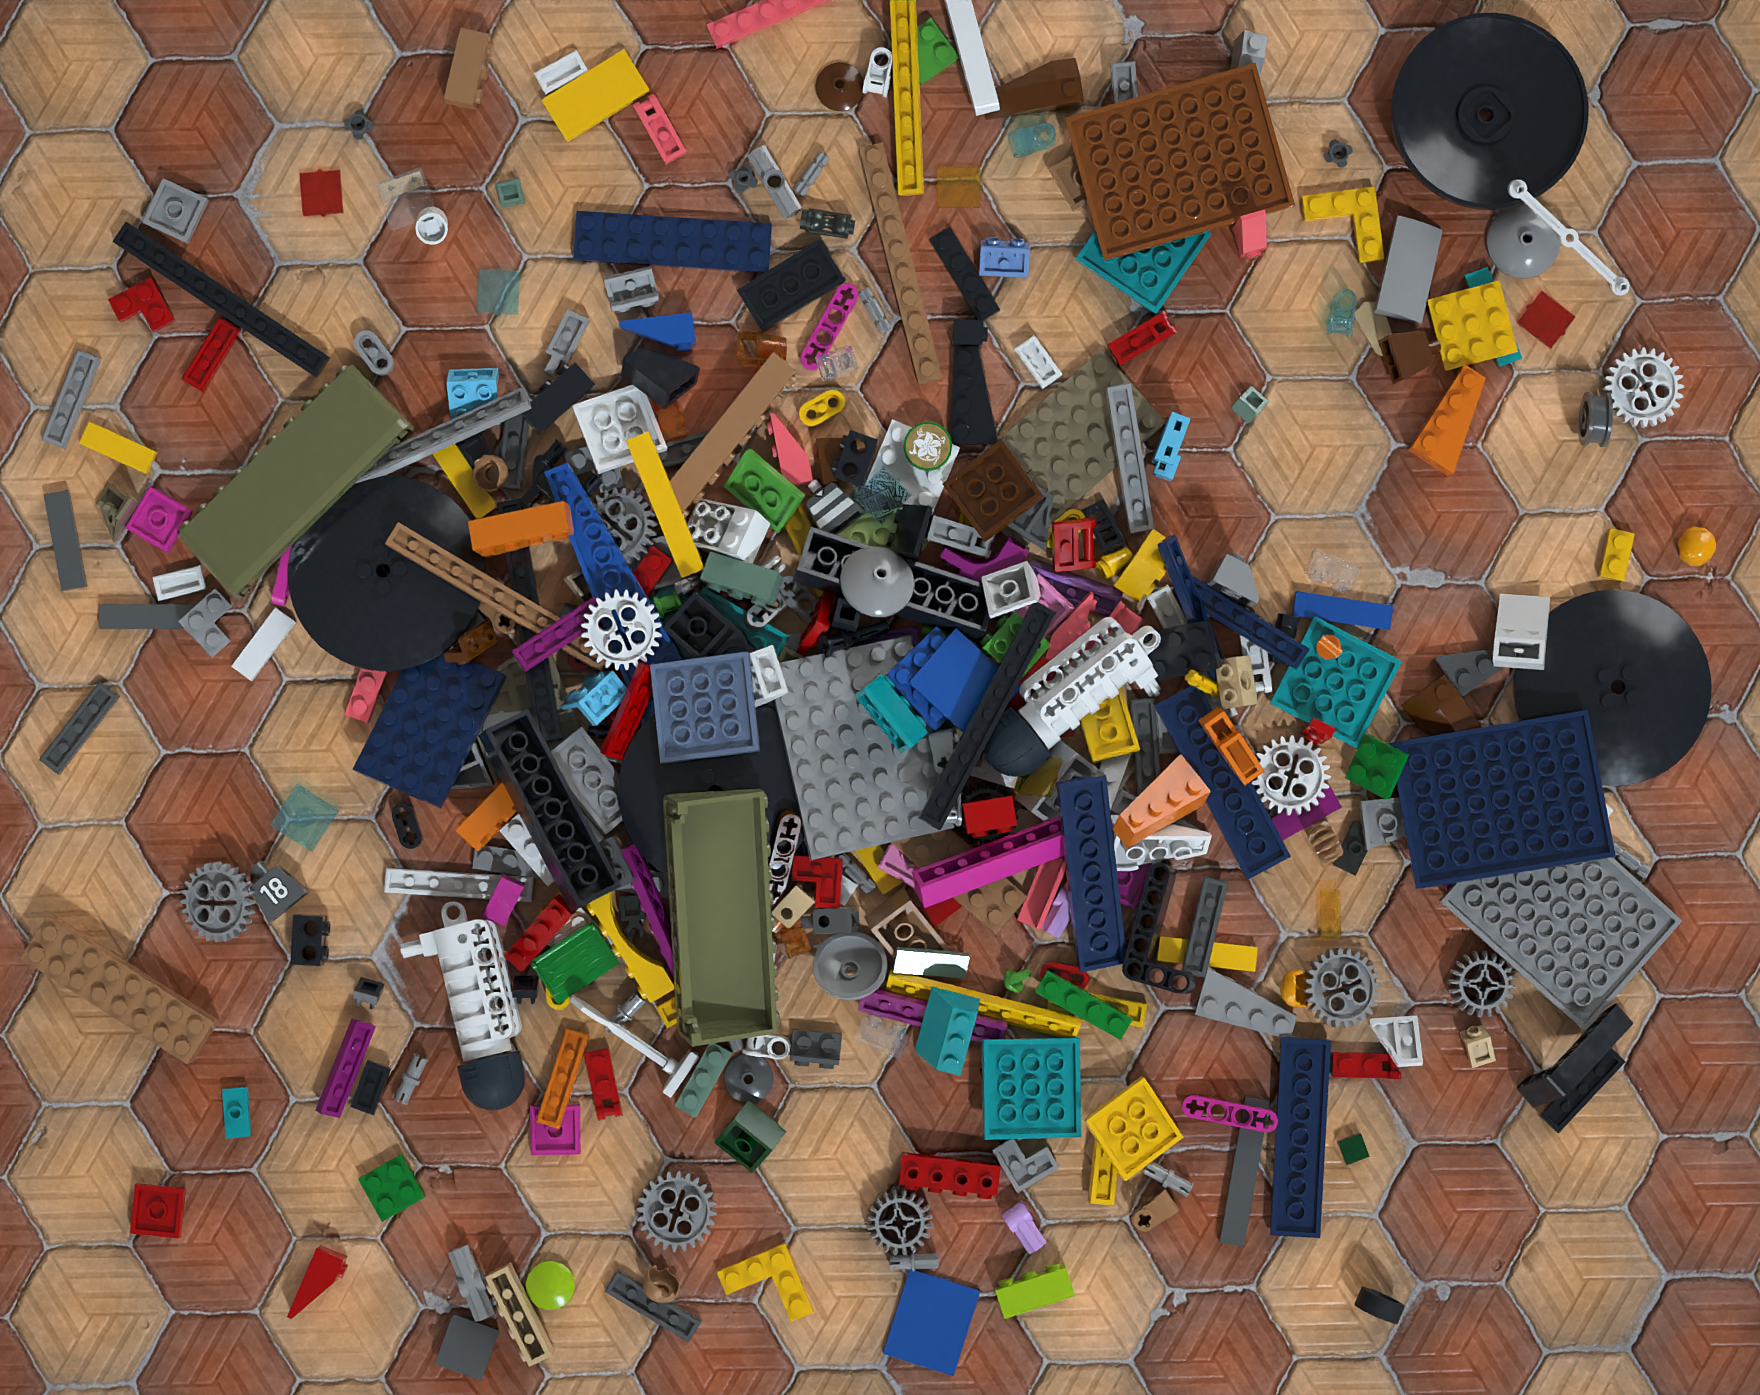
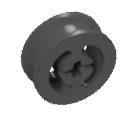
M1585 392L1579 410V442L1581 446H1587L1589 443H1598L1600 447H1606L1610 439L1613 422L1611 394L1604 393L1602 396H1593L1591 392Z

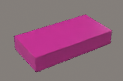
M502 873L482 917L505 926L525 883Z

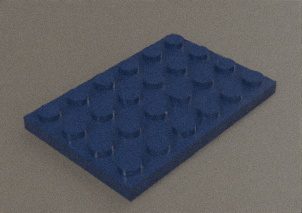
M443 654L421 666L402 670L352 770L441 809L507 678L506 675L472 660L462 665H458L457 662L446 663Z

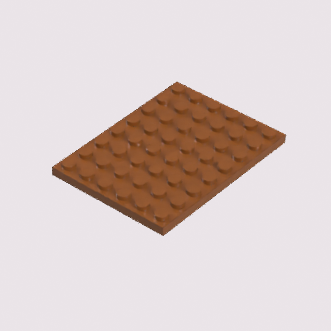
M1256 63L1065 118L1104 261L1236 224L1240 216L1265 210L1267 215L1295 207Z

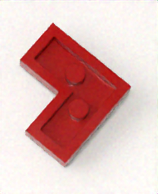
M152 277L108 299L120 322L142 312L154 333L176 322Z
M823 592L815 604L811 621L800 636L796 653L805 657L810 648L815 649L818 644L819 635L826 633L830 625V621L827 619L832 614L835 606L832 604L833 594Z
M794 855L792 880L816 882L815 907L840 908L843 858L823 857L810 860L809 856Z

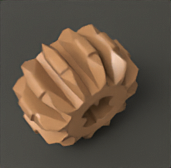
M1318 822L1307 830L1306 835L1322 863L1333 862L1343 855L1342 846L1328 822Z

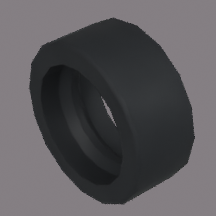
M1363 1286L1355 1301L1357 1308L1393 1324H1398L1405 1305L1396 1299Z

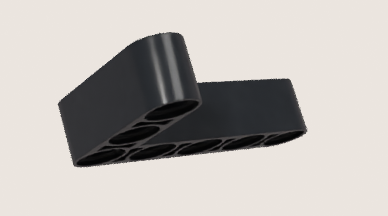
M1157 862L1148 871L1124 958L1122 972L1126 978L1178 994H1189L1196 987V980L1192 974L1153 962L1176 879V872L1172 866ZM1161 868H1165L1167 876L1164 880L1160 881L1158 872ZM1158 891L1160 900L1154 905L1151 897L1153 893ZM1151 915L1154 923L1150 928H1147L1145 926V919ZM1142 939H1145L1147 942V948L1144 952H1140L1138 944ZM1135 963H1138L1141 968L1137 976H1134L1132 973V967ZM1158 970H1162L1164 977L1158 983L1155 980V973ZM1184 976L1187 980V985L1181 990L1178 987V980Z
M1617 1003L1613 1004L1594 1021L1552 1067L1530 1075L1516 1089L1532 1108L1565 1096L1633 1025V1021Z

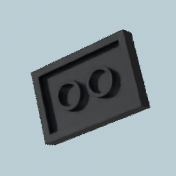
M1210 619L1156 630L1161 637L1160 643L1156 649L1147 655L1158 674L1155 678L1156 681L1187 675L1190 670L1204 672L1222 667ZM1153 634L1146 635L1143 643L1150 642Z

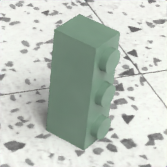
M714 552L709 553L700 577L706 589L712 592L720 593V590L728 592L730 597L742 600L743 597L752 599V603L763 607L766 604L774 606L783 581V577L778 571Z
M719 1042L708 1045L676 1102V1108L694 1118L698 1116L733 1053L730 1048Z

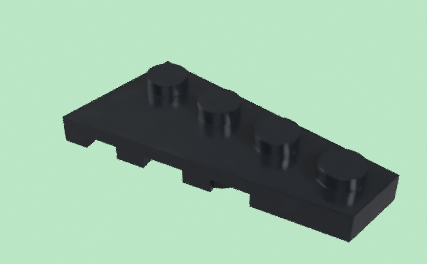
M954 346L950 434L952 444L994 445L999 441V437L997 436L995 418L990 403L991 398L987 388L981 349L979 346Z

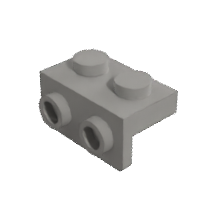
M651 266L604 277L612 312L624 313L630 311L631 307L638 305L649 307L659 300Z

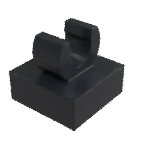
M514 976L512 998H516L518 1004H521L522 998H530L531 1004H534L538 996L539 976Z
M361 977L354 990L353 999H357L356 1003L358 1006L364 1001L370 1003L369 1009H373L383 993L385 984Z

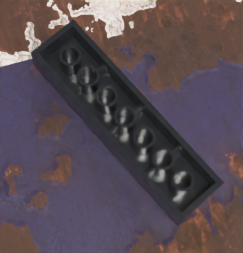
M810 527L792 581L845 598L840 585V574L843 565L854 552L871 546ZM902 557L912 571L914 590L907 605L894 615L934 628L937 626L940 630L949 633L957 628L966 638L980 642L986 632L990 618L983 584ZM877 572L879 577H884L883 573Z
M529 709L491 726L479 734L478 737L570 912L619 888L621 884Z

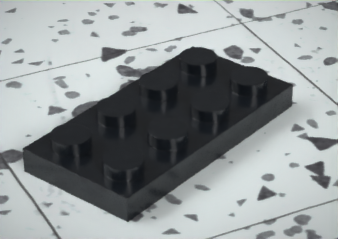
M818 239L739 288L737 292L764 333L840 286L846 280L822 241Z

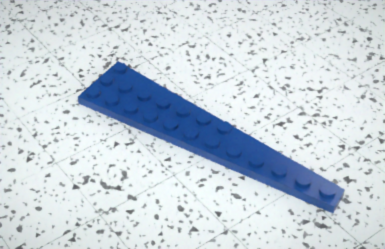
M565 463L545 471L544 473L555 501H564L570 505L574 534L569 535L592 597L595 596V598L598 597L604 601L606 600L605 592L610 597H614L615 589H617L619 595L623 596L625 589H627L629 597L638 592L637 600L640 601L646 597L645 606L650 605L651 602L570 464ZM626 607L622 610L621 616L626 620L634 618L635 610L631 607ZM654 608L650 611L651 614L656 613ZM613 609L611 612L618 627L615 633H621L626 648L631 650L632 647L625 631L628 629V626H622L616 610ZM658 616L654 619V622H660L662 626L656 628L655 631L662 633V636L655 637L654 640L659 643V646H651L654 655L646 653L647 662L638 659V664L641 662L651 665L684 660L670 635L662 629L664 625ZM609 617L602 621L604 629H609L612 626V620ZM635 630L631 634L632 641L637 643L645 638V634L641 630ZM610 641L613 652H618L622 648L620 641ZM632 662L629 663L628 670L625 669L624 664L619 666L627 688L636 670ZM653 692L640 720L642 726L655 714Z

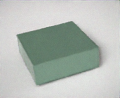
M520 178L495 183L501 208L526 203Z

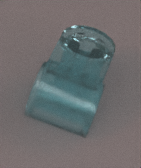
M1041 123L1010 131L1008 138L1014 158L1025 157L1051 148L1056 141L1054 127L1048 123ZM1041 132H1046L1049 135V140L1044 141L1043 137H1041Z
M1343 289L1333 296L1327 320L1326 334L1337 333L1351 338L1357 303L1356 294L1352 290ZM1340 295H1346L1350 299L1349 307H1342L1339 304L1338 299Z

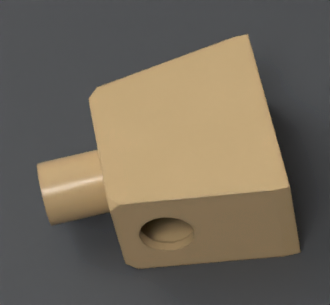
M795 881L785 892L783 899L773 906L771 914L775 922V927L772 929L774 933H777L784 925L790 929L815 902L816 890L806 881Z

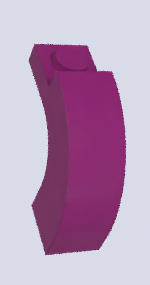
M1008 535L1000 550L990 558H972L956 548L946 545L942 549L940 557L943 558L942 561L949 567L955 568L957 566L959 568L957 575L982 583V576L1024 562L1030 548Z

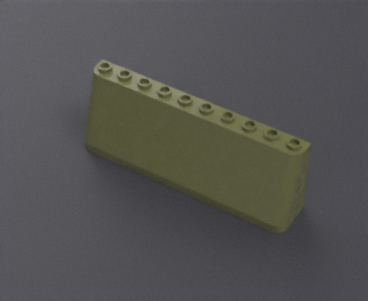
M344 365L336 373L337 378L331 384L329 382L324 384L318 391L319 395L313 401L311 399L308 400L301 407L302 412L296 418L291 417L283 425L285 429L279 435L274 434L266 442L267 446L261 452H255L249 458V464L243 470L241 468L238 469L231 476L232 481L226 487L223 485L214 492L213 496L215 498L211 502L202 504L195 512L197 515L191 521H185L178 528L180 532L178 538L235 599L243 600L251 592L248 585L254 586L257 583L256 580L395 443L399 444L401 441L398 437L402 438L405 435L409 437L416 430L400 411L354 365L349 367Z
M761 789L665 795L663 807L676 1017L679 1034L692 1047L778 1033L777 1025L780 1024V1016L776 1010V1001L779 999V994L774 978L777 977V966L773 960L776 944L772 938V929L775 927V922L770 906L773 905V894L769 889L772 872L768 866V857H770L771 849L766 835L769 832V822L765 817V808L768 807L767 795Z

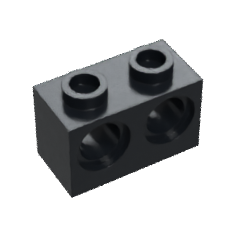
M852 430L849 431L848 436L843 435L839 449L843 450L841 458H835L831 472L835 473L834 479L862 489L878 444V439ZM855 441H861L864 443L865 449L861 453H854L851 450V444ZM853 464L857 468L856 474L851 477L844 475L843 468L845 465Z
M293 915L290 965L322 966L324 961H328L329 946H325L326 936L330 935L331 924L330 921H327V916ZM309 921L317 924L318 930L314 935L308 933L306 929ZM307 946L315 948L316 956L314 959L306 957L305 949Z

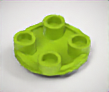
M543 1261L536 1265L528 1274L526 1291L531 1302L537 1307L545 1310H556L565 1306L572 1298L575 1289V1277L562 1263Z

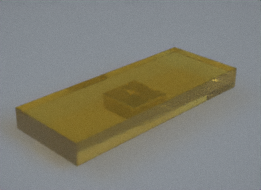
M1320 890L1321 939H1341L1340 890Z

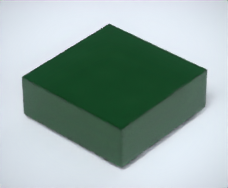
M1361 1133L1337 1141L1346 1165L1370 1157Z

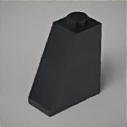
M639 347L633 353L629 352L623 358L621 376L665 409L697 384L700 368L697 365Z

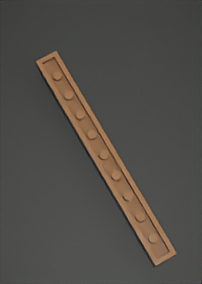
M883 142L861 147L859 152L918 385L942 380Z
M399 522L385 542L386 546L535 634L540 633L561 619ZM579 636L561 648L599 672L606 662L603 659L597 663V653L589 655L593 647L584 646V643L589 638Z

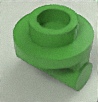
M1027 968L1019 972L1007 970L1004 973V985L1008 990L1019 993L1023 990L1022 981L1031 976L1030 970Z

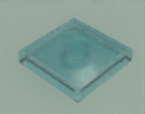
M296 784L270 825L313 852L339 810L300 784Z

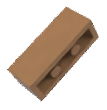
M460 27L444 95V100L447 104L476 110L477 104H481L483 98L482 80L486 81L489 72V66H486L488 56L492 57L494 51V42H492V38L488 33Z

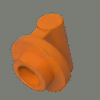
M1323 635L1316 643V651L1323 659L1337 658L1343 651L1340 641L1333 635Z

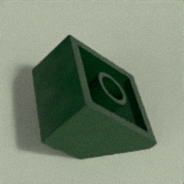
M747 1101L714 1143L753 1173L773 1151L787 1131L764 1114L757 1106Z

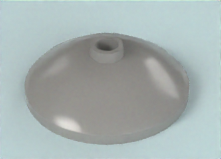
M1527 205L1511 207L1500 213L1491 223L1486 237L1487 252L1495 267L1507 276L1518 279L1533 278L1545 272L1556 260L1560 249L1559 235ZM1524 235H1528L1530 237V243H1525L1523 241Z
M873 546L854 552L846 560L840 574V585L844 597L853 608L869 616L886 617L899 612L907 605L913 594L914 578L909 565L900 555L890 549ZM877 572L883 573L884 577H879Z
M860 932L835 934L826 939L817 949L813 960V972L819 986L829 995L843 1000H856L872 994L883 983L887 973V958L881 945L866 934ZM853 971L855 974L850 976L847 975V972Z

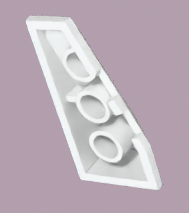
M1111 815L1112 829L1119 815ZM1170 824L1131 847L1126 848L1113 831L1117 871H1133L1139 869L1138 865L1161 863V860L1169 858L1181 860L1207 854L1212 835L1209 832Z

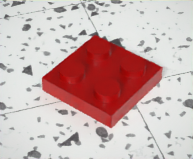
M136 1183L130 1234L179 1239L182 1232L186 1188Z

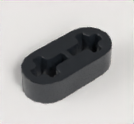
M406 803L395 806L392 811V819L401 845L407 849L419 847L423 840V834L414 808ZM402 807L405 811L410 812V815L407 816L408 825H405L403 818H398L397 814L401 813L400 808ZM408 827L412 834H417V839L414 840L415 844L413 845L411 842L405 841V837L408 836L406 829Z

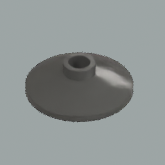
M746 1054L734 1058L727 1066L724 1076L725 1086L729 1094L734 1099L743 1103L747 1101L755 1103L765 1098L770 1092L774 1080L772 1068L764 1058ZM751 1075L753 1082L750 1084L745 1083L744 1077Z

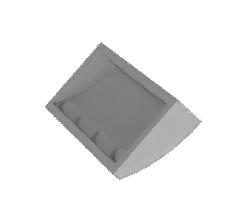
M1399 215L1396 217L1374 314L1422 324L1443 230Z

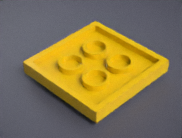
M1500 280L1427 300L1436 337L1441 345L1440 353L1445 372L1461 368L1464 365L1468 366L1518 352Z
M1142 1076L1083 1119L1124 1181H1127L1184 1138L1145 1077Z

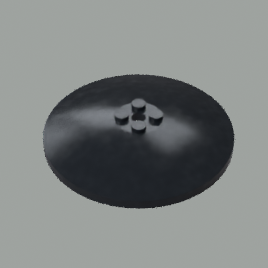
M1478 13L1459 17L1441 25L1416 45L1406 58L1396 78L1391 98L1390 118L1394 140L1403 161L1412 174L1426 188L1444 200L1456 205L1479 210H1498L1524 204L1520 198H1513L1509 195L1507 189L1511 181L1516 179L1524 181L1527 185V191L1534 198H1537L1552 188L1567 173L1584 143L1588 126L1589 104L1587 90L1579 67L1565 46L1556 37L1537 24L1517 16L1502 13ZM1486 109L1491 112V121L1484 122L1480 119L1479 112Z
M384 475L355 483L292 545L288 564V585L292 605L302 626L310 637L330 655L342 662L365 670L379 672L402 671L421 666L441 656L458 642V638L469 629L476 617L481 601L386 546L385 542L399 522L486 574L485 557L472 549L468 525L470 519L450 497L420 480L403 476ZM382 564H387L390 567L389 575L384 578L379 577L377 574L378 567Z
M1602 590L1582 594L1569 599L1551 610L1548 618L1544 670L1515 668L1513 686L1514 703L1519 721L1588 710L1602 786H1622L1640 783L1664 773L1678 763L1693 747L1702 732L1710 709L1712 690L1711 673L1707 657L1700 641L1690 626L1676 612L1660 601L1643 594L1625 590ZM1615 680L1623 684V691L1620 694H1615L1611 690V684Z
M767 704L755 707L760 751L661 764L655 714L644 723L632 739L625 753L619 775V806L625 828L632 842L645 859L657 870L668 876L663 807L665 795L709 792V788L712 785L720 786L722 791L761 789L768 799L765 817L769 822V832L766 835L770 846L779 814L785 810H792L800 818L776 710ZM789 818L788 822L784 821L787 827L786 834H789V825L794 824L792 818ZM802 823L795 851L805 838ZM787 840L780 841L777 849L779 851L787 850L790 842ZM775 864L772 867L771 872L773 873L774 871L779 869L783 864Z

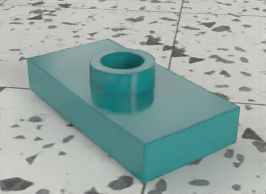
M248 1086L222 1089L226 1139L252 1136Z

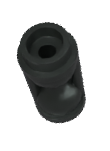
M812 208L802 210L800 229L805 230L806 233L848 239V234L853 235L855 220H851L850 214ZM825 216H830V217H834V218L828 219V218H826ZM828 228V229H830V230H832V231H826V230H822V229Z

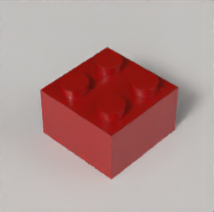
M1012 796L962 804L966 833H972L973 838L987 836V830L996 829L997 833L1011 832L1012 826H1017Z

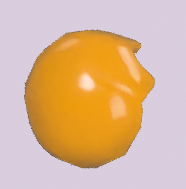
M1693 526L1686 529L1678 541L1679 557L1690 566H1701L1708 563L1716 551L1714 535L1704 527Z
M1288 971L1281 981V997L1289 1006L1306 1007L1308 1005V1002H1304V999L1309 995L1302 992V989L1308 988V984L1302 982V979H1309V975L1305 971Z

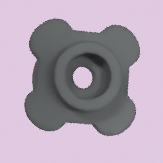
M361 110L356 111L355 114L344 122L345 128L351 130L356 140H361L367 131H371L374 128L373 122L368 121L365 113Z
M1332 140L1329 144L1330 149L1324 155V159L1328 163L1333 162L1337 164L1339 168H1344L1347 165L1348 156L1353 151L1352 147L1338 140ZM1336 152H1340L1341 155L1337 156Z
M744 165L742 169L730 172L729 177L734 181L736 185L735 190L738 193H743L745 190L751 187L754 188L758 184V180L753 177L750 165Z

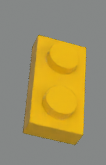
M1613 528L1608 530L1598 577L1624 582L1635 536L1634 533Z

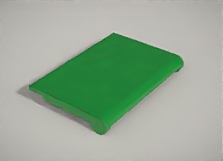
M591 921L531 961L530 964L557 1004H559L620 964L595 924Z

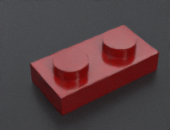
M1312 718L1304 724L1300 734L1305 736L1304 739L1310 743L1312 741L1314 745H1318V743L1322 745L1332 738L1336 729L1316 718Z

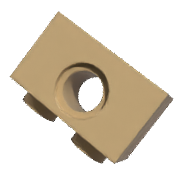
M1250 655L1221 659L1222 667L1216 669L1222 709L1258 704Z

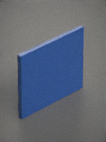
M955 628L938 649L930 654V658L908 684L963 733L998 666ZM1019 685L1016 687V689H1015V691H1014V693H1013L1011 699H1012V698L1016 695V693L1019 691V688H1020Z
M909 1269L883 1354L916 1364L918 1367L923 1366L954 1376L980 1290L949 1281L947 1278H940L918 1270L913 1272L912 1269Z

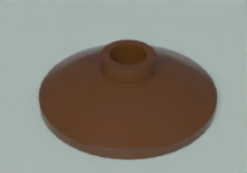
M842 62L833 63L826 66L819 73L815 86L816 94L820 102L828 109L846 111L855 107L861 100L864 81L860 72L852 65ZM842 81L845 85L843 88L838 89L835 83Z

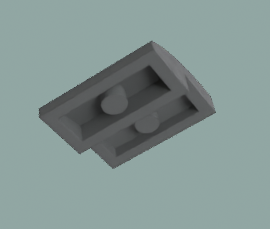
M453 1314L435 1365L482 1381L499 1335V1330Z

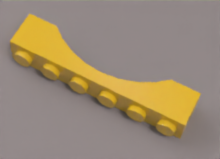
M612 891L586 905L591 915L594 916L596 914L601 922L598 925L605 937L609 935L614 943L611 947L618 958L622 956L627 964L624 968L631 979L635 977L639 984L637 989L643 999L648 998L649 1002L652 1003L675 989L674 980L671 978L666 964L641 952L623 933L615 916Z

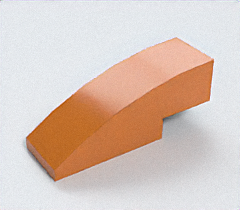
M1216 707L1198 720L1210 740L1243 785L1248 784L1265 772L1224 710Z

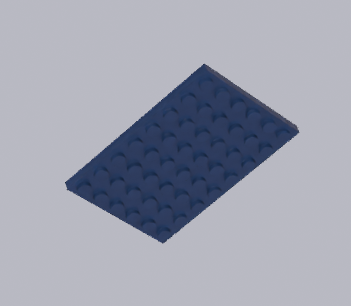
M1588 710L1389 744L1409 754L1396 784L1416 890L1616 857Z

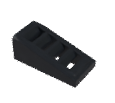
M1104 499L1082 509L1085 517H1091V515L1104 510L1105 513L1095 517V523L1097 524L1107 518L1109 522L1097 528L1094 527L1093 534L1105 556L1125 547L1126 541ZM1113 528L1114 531L1101 537L1100 533ZM1115 537L1118 538V539H1116V540H1114V541H1112V542H1110V543H1108V544H1106V545H1105V543H1104V542H1107V541H1109V540H1111V539H1113V538H1115Z

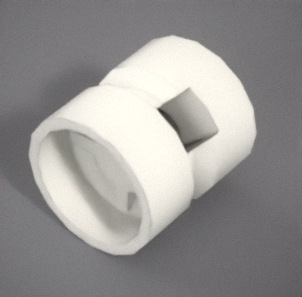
M426 207L419 212L415 227L419 239L430 245L438 244L444 240L448 231L447 216L442 210L436 207Z

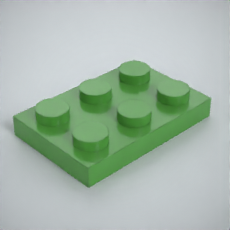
M751 448L745 451L724 486L749 509L760 513L771 523L770 527L777 533L784 530L805 497L803 492Z

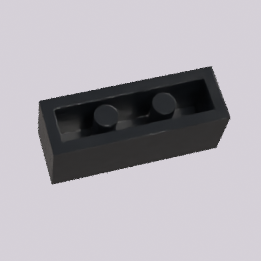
M568 363L565 364L557 372L559 377L553 382L550 380L546 381L539 388L541 393L536 398L529 397L532 409L520 414L538 435L542 434L594 387L595 383L576 363H573L571 366Z

